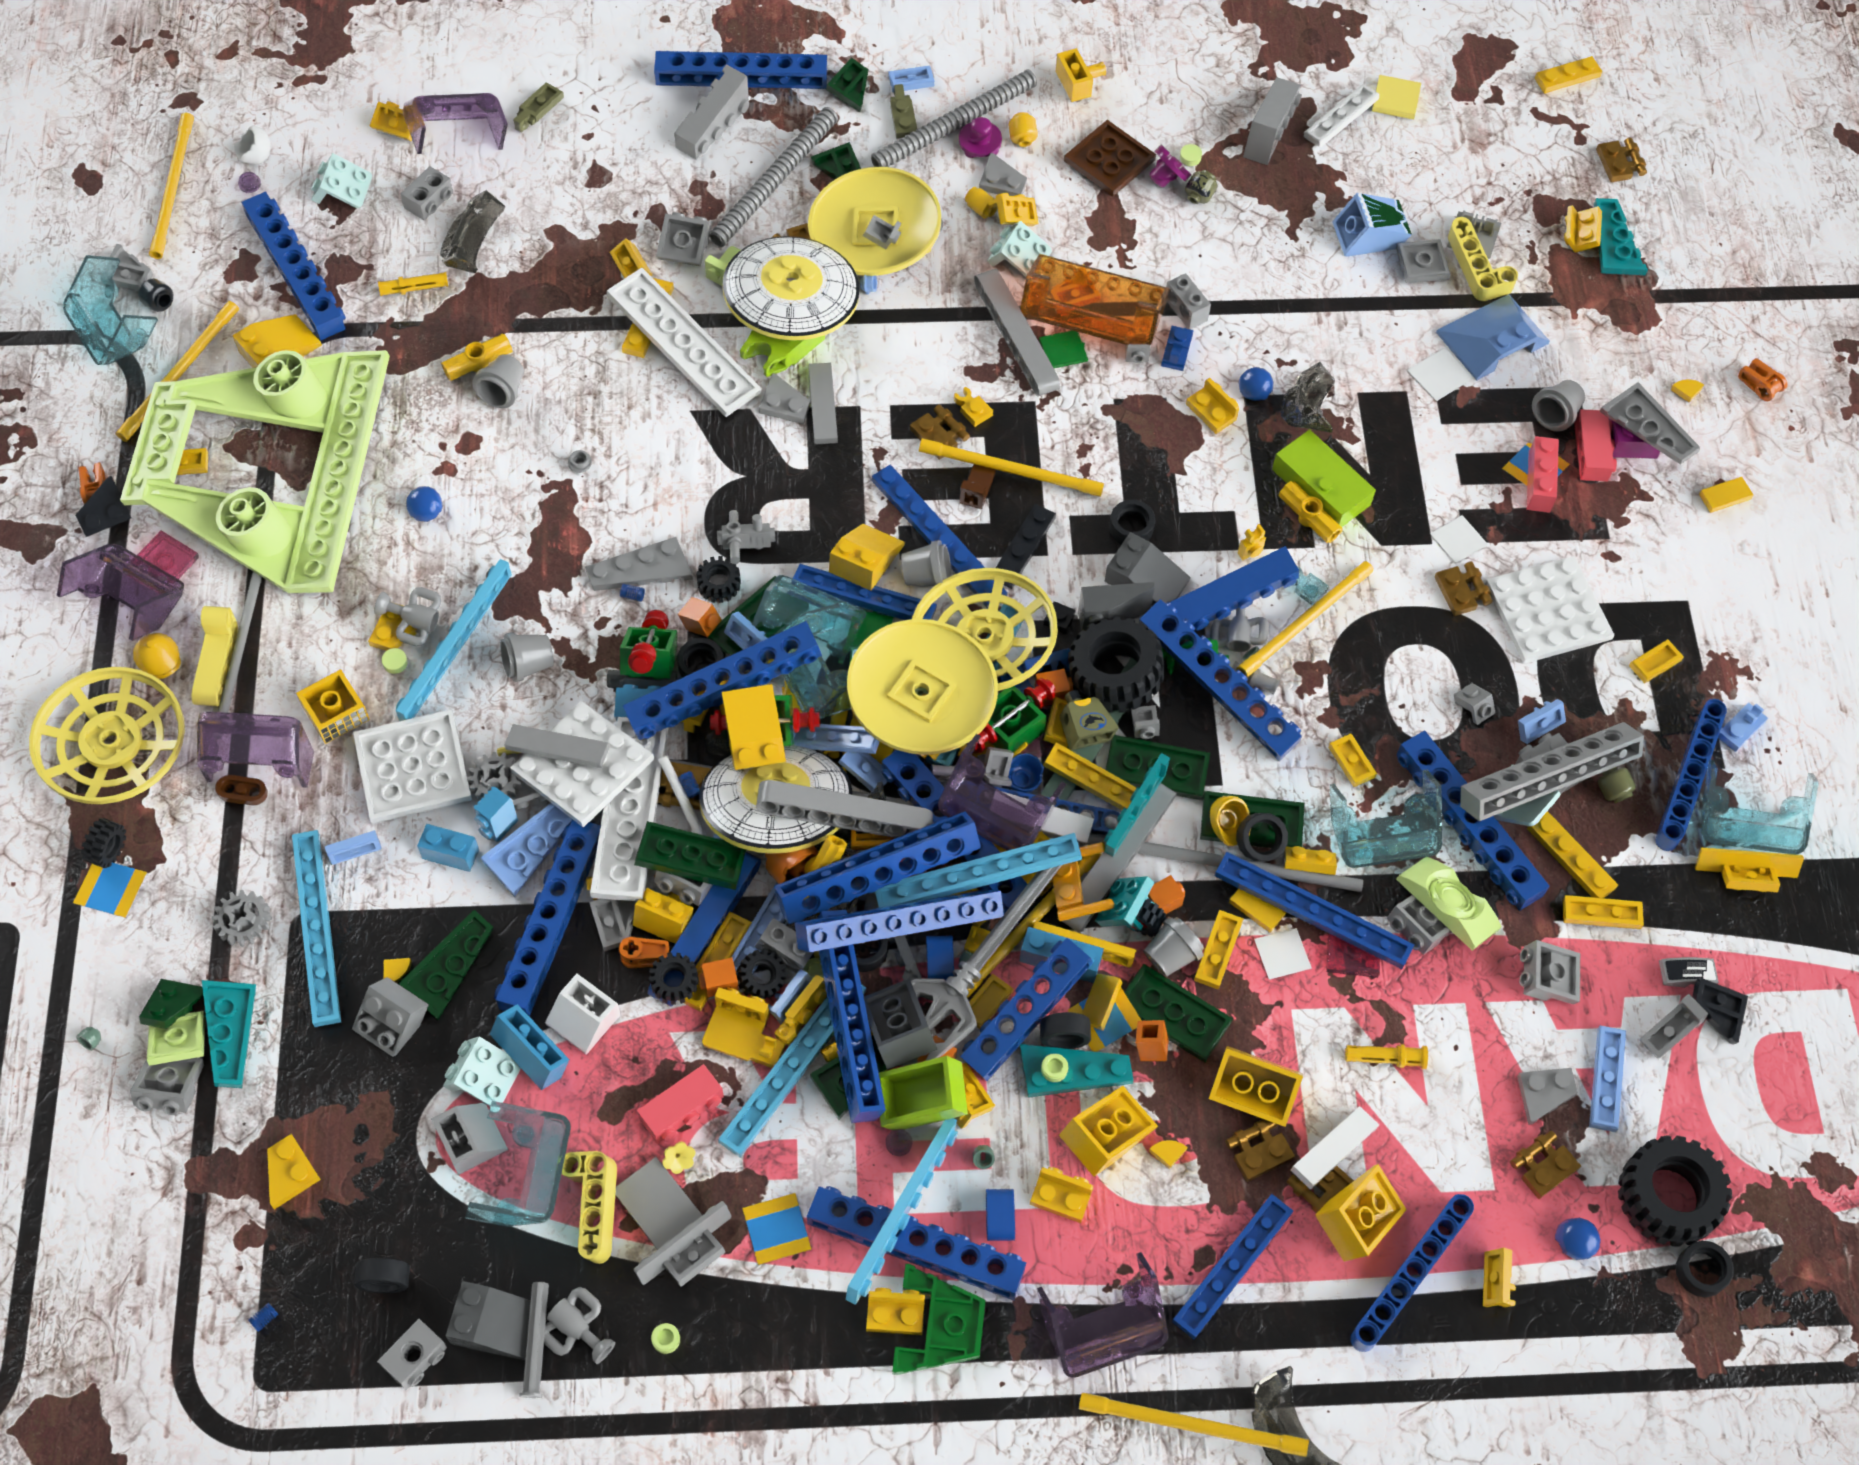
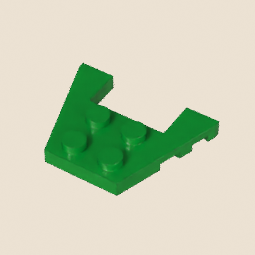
M905 1264L902 1291L916 1290L922 1294H930L931 1302L925 1350L895 1347L892 1375L978 1359L980 1357L986 1300L958 1286H952L941 1281L930 1273H924L911 1264Z

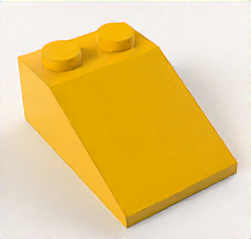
M296 314L252 323L232 335L238 352L252 368L258 367L266 357L275 352L284 350L296 351L304 357L322 346L319 339Z
M862 524L841 537L832 549L829 559V572L871 591L904 547L905 542Z
M772 684L723 691L722 698L734 769L739 770L786 762Z
M1121 1086L1074 1117L1059 1136L1093 1177H1095L1153 1132L1158 1125L1126 1088Z
M1377 1164L1329 1199L1315 1216L1345 1262L1368 1256L1407 1209L1379 1164Z

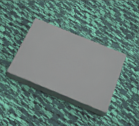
M657 1157L616 1186V1198L657 1250L666 1241L672 1240L681 1233L688 1224L695 1222L703 1216Z

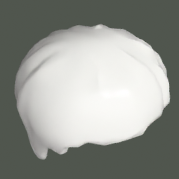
M255 125L250 126L242 134L241 140L234 144L238 161L248 164L259 165L264 163L271 151L267 133Z

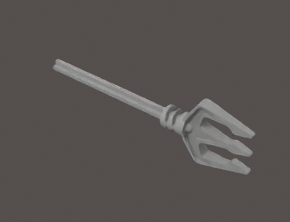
M1062 865L1038 871L970 959L966 962L961 961L958 964L959 969L953 970L955 977L950 976L946 981L944 979H914L911 981L917 998L923 997L933 1001L925 1016L930 1031L948 1015L953 1014L960 1020L958 1026L945 1042L935 1043L938 1050L930 1052L926 1061L941 1057L977 1028L975 1015L967 999L969 994L967 989L974 988L973 982H978L981 979L980 970Z

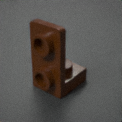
M973 464L968 480H963L960 488V504L983 509L995 476V469Z

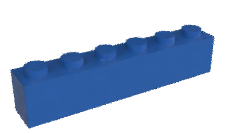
M1284 546L1170 603L1177 609L1178 613L1176 614L1182 620L1187 619L1196 630H1201L1207 627L1210 621L1217 618L1218 620L1224 619L1231 614V611L1237 608H1247L1254 600L1260 597L1267 598L1282 586L1284 588L1292 586L1299 579V569L1287 547ZM1165 623L1162 628L1167 632L1175 630L1176 626L1173 623Z

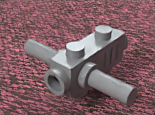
M731 510L729 512V523L722 525V530L717 531L718 545H723V549H730V562L732 564L740 562L739 549L755 548L760 550L763 547H771V542H775V528H770V523H762L761 515L755 514L752 516L753 524L740 525L738 522V512Z

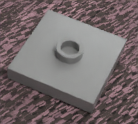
M1441 239L1397 243L1396 250L1405 283L1446 280L1450 278L1451 274Z

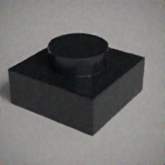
M1053 601L1058 631L1066 634L1076 610ZM1046 615L1043 625L1050 627L1048 615Z

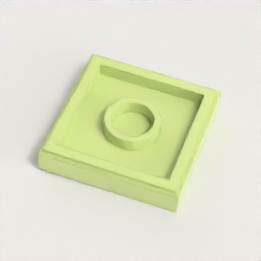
M204 1011L188 1013L185 1016L179 1017L167 1029L149 1026L147 1062L149 1066L204 1056L206 1019Z

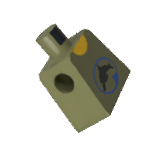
M1078 690L1068 692L1065 695L1068 704L1064 707L1059 719L1069 749L1072 751L1111 741L1119 727L1100 700L1096 697L1082 700Z

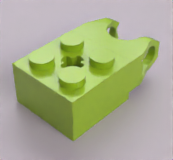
M752 330L747 341L740 349V357L745 360L757 355L768 356V360L763 366V375L769 377L772 373H779L791 365L797 364L825 339V335L807 340H784L769 337Z

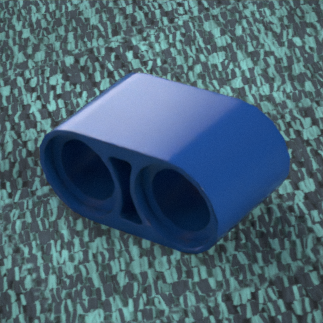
M952 935L926 936L927 978L944 979L946 981L948 977H954Z
M986 1189L987 1241H1015L1014 1189Z

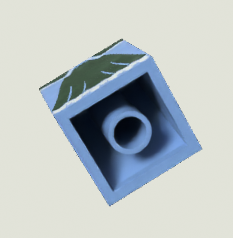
M1356 193L1332 221L1344 256L1347 257L1394 250L1397 243H1405L1412 235L1399 200Z

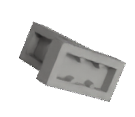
M1688 994L1680 1001L1677 1007L1641 1037L1639 1041L1659 1060L1694 1028H1698L1704 1023L1708 1013Z

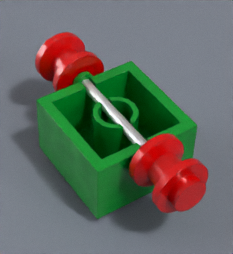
M651 610L646 614L642 627H628L620 646V675H628L631 678L645 676L657 680L670 678L677 659V630L667 629L669 619L663 611Z
M1039 678L1036 680V687L1034 689L1032 687L1025 688L1024 694L1015 686L1002 691L997 696L995 710L991 719L981 733L966 744L968 748L981 753L985 750L984 744L988 741L995 748L1014 752L1024 742L1030 744L1045 732L1046 715L1040 708L1043 707L1044 699L1051 701L1055 698L1056 689L1054 684L1048 679Z
M774 695L783 746L794 745L793 728L794 733H799L800 728H809L812 733L815 732V727H820V713L815 712L814 707H810L808 712L800 713L798 708H793L792 695ZM715 710V715L710 716V728L715 730L716 735H721L722 730H727L726 717L722 715L720 710Z

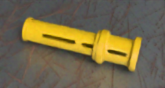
M1399 1044L1396 1048L1346 1045L1345 1061L1396 1064L1399 1068H1404V1066H1420L1421 1069H1427L1428 1047L1422 1045L1421 1048L1405 1047L1404 1044Z

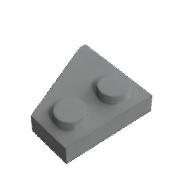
M116 244L99 277L102 283L139 291L140 286L144 281L151 279L153 273L148 266L140 263L133 254H128L123 249V246Z
M598 899L589 902L604 951L618 948L623 939L631 937L634 909L637 901Z
M1572 1068L1521 1072L1517 1076L1528 1125L1534 1124L1538 1119L1547 1113H1551L1578 1093Z

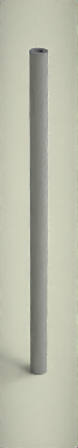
M255 572L252 573L212 737L221 739L223 736L262 577Z

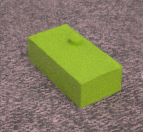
M1310 429L1279 451L1275 456L1272 470L1286 483L1295 481L1310 497L1320 499L1323 509L1341 527L1371 506L1376 489Z

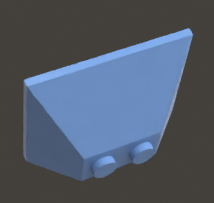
M1510 294L1436 331L1438 336L1473 375L1476 381L1494 372L1499 360L1526 347L1532 353L1548 345L1550 342Z

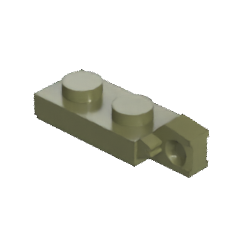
M545 82L519 106L517 117L513 119L514 128L522 133L529 127V124L534 125L564 98V92Z
M903 84L894 85V96L890 97V109L896 139L905 137L908 134L910 135L911 132L917 129L912 99L910 95L904 94Z

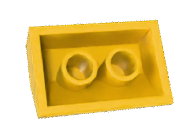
M1227 1046L1209 1099L1286 1127L1303 1078V1073Z

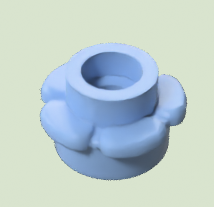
M861 276V290H864L866 294L876 292L877 277Z

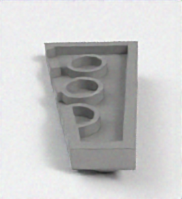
M1639 382L1600 409L1602 414L1680 465L1700 451V446Z
M676 537L585 567L594 591L621 588L622 584H638V586L648 585V582L654 581L667 583L672 582V579L684 578V581L693 580L691 570Z

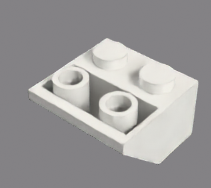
M576 974L559 993L545 1024L587 1055L621 1014L617 1002Z

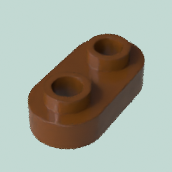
M225 775L215 785L219 798L225 802L254 806L263 803L268 796V790L264 782L257 778ZM229 789H234L233 792L227 793ZM254 792H259L258 795L251 796Z

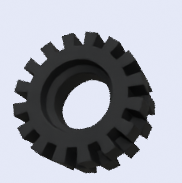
M713 556L710 557V562L704 560L703 566L699 565L696 573L697 585L700 594H703L706 600L710 597L711 602L715 603V600L719 599V603H723V598L729 601L731 600V595L734 597L737 595L741 584L740 570L736 564L730 562V558L726 557L725 561H723V556H718V560H715ZM716 574H723L728 577L727 582L720 585L712 584L709 580Z
M99 818L98 821L93 823L94 827L90 826L88 829L89 834H86L84 837L86 841L82 842V847L84 848L81 850V854H83L82 859L84 861L107 868L112 866V862H116V856H120V849L124 848L125 844L123 841L126 840L124 835L126 829L121 824L105 818Z
M758 949L748 954L740 962V966L737 967L736 971L738 972L737 980H740L738 986L740 989H745L743 993L746 996L751 994L764 1000L766 997H772L784 986V979L787 977V973H784L786 965H781L780 962L783 959L780 956L776 958L775 952L767 953V949L759 952ZM763 965L768 968L771 974L768 983L760 984L754 980L752 970L755 966Z
M672 952L667 953V958H664L663 955L660 956L659 962L654 961L653 969L650 968L649 979L653 993L655 992V996L658 999L662 998L663 1003L667 1004L669 1000L671 1005H676V1001L680 1000L682 1004L685 1002L684 998L691 999L693 997L692 992L696 993L699 981L697 968H695L693 961L690 962L688 956L685 955L682 958L681 953L676 952V956H672ZM669 971H680L684 975V981L677 987L666 985L664 976Z

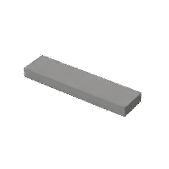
M831 362L808 364L814 444L838 443Z
M516 724L512 725L504 744L506 750L602 768L610 748L608 742Z

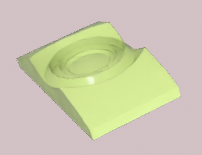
M1426 856L1400 874L1396 879L1472 951L1502 927L1486 899L1472 894L1466 886L1460 883L1454 869L1435 859Z

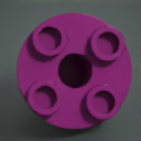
M977 117L961 129L959 145L969 158L988 157L990 153L997 155L1002 145V134L999 128L992 124L989 119Z
M1162 144L1154 151L1161 159L1157 160L1156 167L1150 172V178L1159 187L1164 188L1170 181L1176 180L1178 176L1185 182L1192 176L1182 166V163L1172 156Z

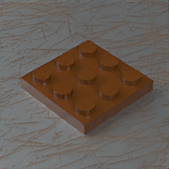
M1108 119L1064 155L1065 163L1112 197L1156 160V154Z

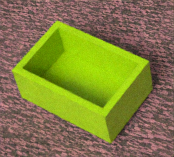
M943 1056L879 1073L886 1109L880 1116V1123L884 1128L898 1132L968 1115L961 1061L949 1056Z

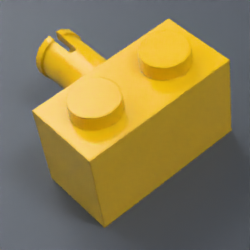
M1075 48L1057 53L1055 72L1071 102L1091 97L1093 78L1105 76L1106 67L1104 62L1086 66L1078 49Z
M647 888L644 891L643 900L639 899L635 904L633 926L676 944L692 919L693 907L681 903L679 895L671 891L665 896Z

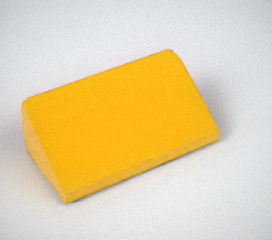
M627 238L610 251L624 278H627L640 268H643L652 276L636 245Z
M1097 973L1082 1012L1083 1015L1089 1018L1091 1027L1104 1031L1122 985L1120 978Z

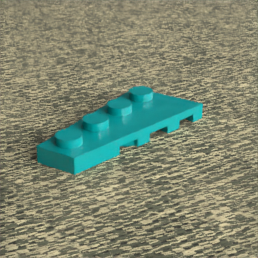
M1596 198L1594 207L1599 206L1602 211L1600 246H1598L1601 273L1646 275L1648 271L1647 266L1642 263L1641 252L1633 242L1634 236L1632 231L1628 230L1626 225L1627 219L1618 199Z
M1161 753L1154 766L1150 767L1145 774L1143 784L1140 788H1136L1130 798L1132 802L1127 809L1124 808L1118 816L1117 821L1119 823L1115 830L1111 828L1103 840L1106 843L1105 853L1114 857L1166 776L1170 761L1168 756Z
M202 980L214 1086L242 1089L257 989L256 984Z
M1020 1044L1019 1047L1028 1098L1133 1084L1134 1081L1129 1055ZM1060 1054L1067 1060L1068 1073L1062 1081L1050 1082L1042 1075L1041 1066L1046 1056Z

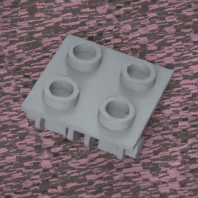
M1463 210V212L1458 211L1456 218L1465 217L1470 220L1487 258L1490 259L1501 223L1497 222L1498 219L1494 220L1491 218H1487L1485 221V216H1482V219H1478V214L1474 218V214L1466 212V210Z

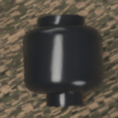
M153 278L144 281L140 286L138 297L141 303L149 309L163 312L171 306L174 294L167 284Z

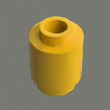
M973 187L965 196L967 206L984 219L992 217L998 207H989L988 202L994 198L982 188Z

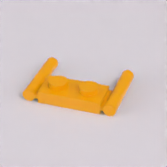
M1099 842L1079 847L1082 857L1104 852L1105 844ZM1077 861L1062 865L1053 876L1059 921L1114 908V901L1112 899L1084 905Z

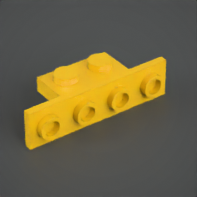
M1701 847L1695 869L1698 871L1721 872L1728 889L1778 892L1780 887L1778 877L1798 878L1804 857L1803 855Z

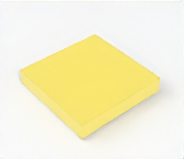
M1379 75L1376 92L1379 93V100L1373 104L1372 111L1414 119L1421 83Z

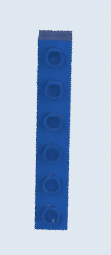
M1066 938L1063 942L1060 940L1053 946L1050 951L1052 955L1046 961L1042 960L1033 969L1035 974L1028 981L1023 980L1015 990L1017 994L1010 1001L1008 999L1005 1000L997 1010L999 1014L993 1020H987L979 1030L981 1034L975 1040H969L962 1048L963 1054L960 1057L986 1081L994 1075L1037 1027L1042 1018L1046 1017L1093 964L1092 959L1069 938ZM1058 963H1066L1067 970L1064 973L1057 974L1054 972V967ZM1040 983H1049L1050 988L1046 993L1039 994L1036 992V988ZM1023 1002H1030L1032 1004L1031 1010L1025 1014L1020 1013L1019 1006ZM1010 1021L1014 1023V1028L1010 1033L1005 1034L1001 1032V1026L1005 1022ZM987 1042H995L996 1048L992 1053L987 1054L983 1052V1047Z

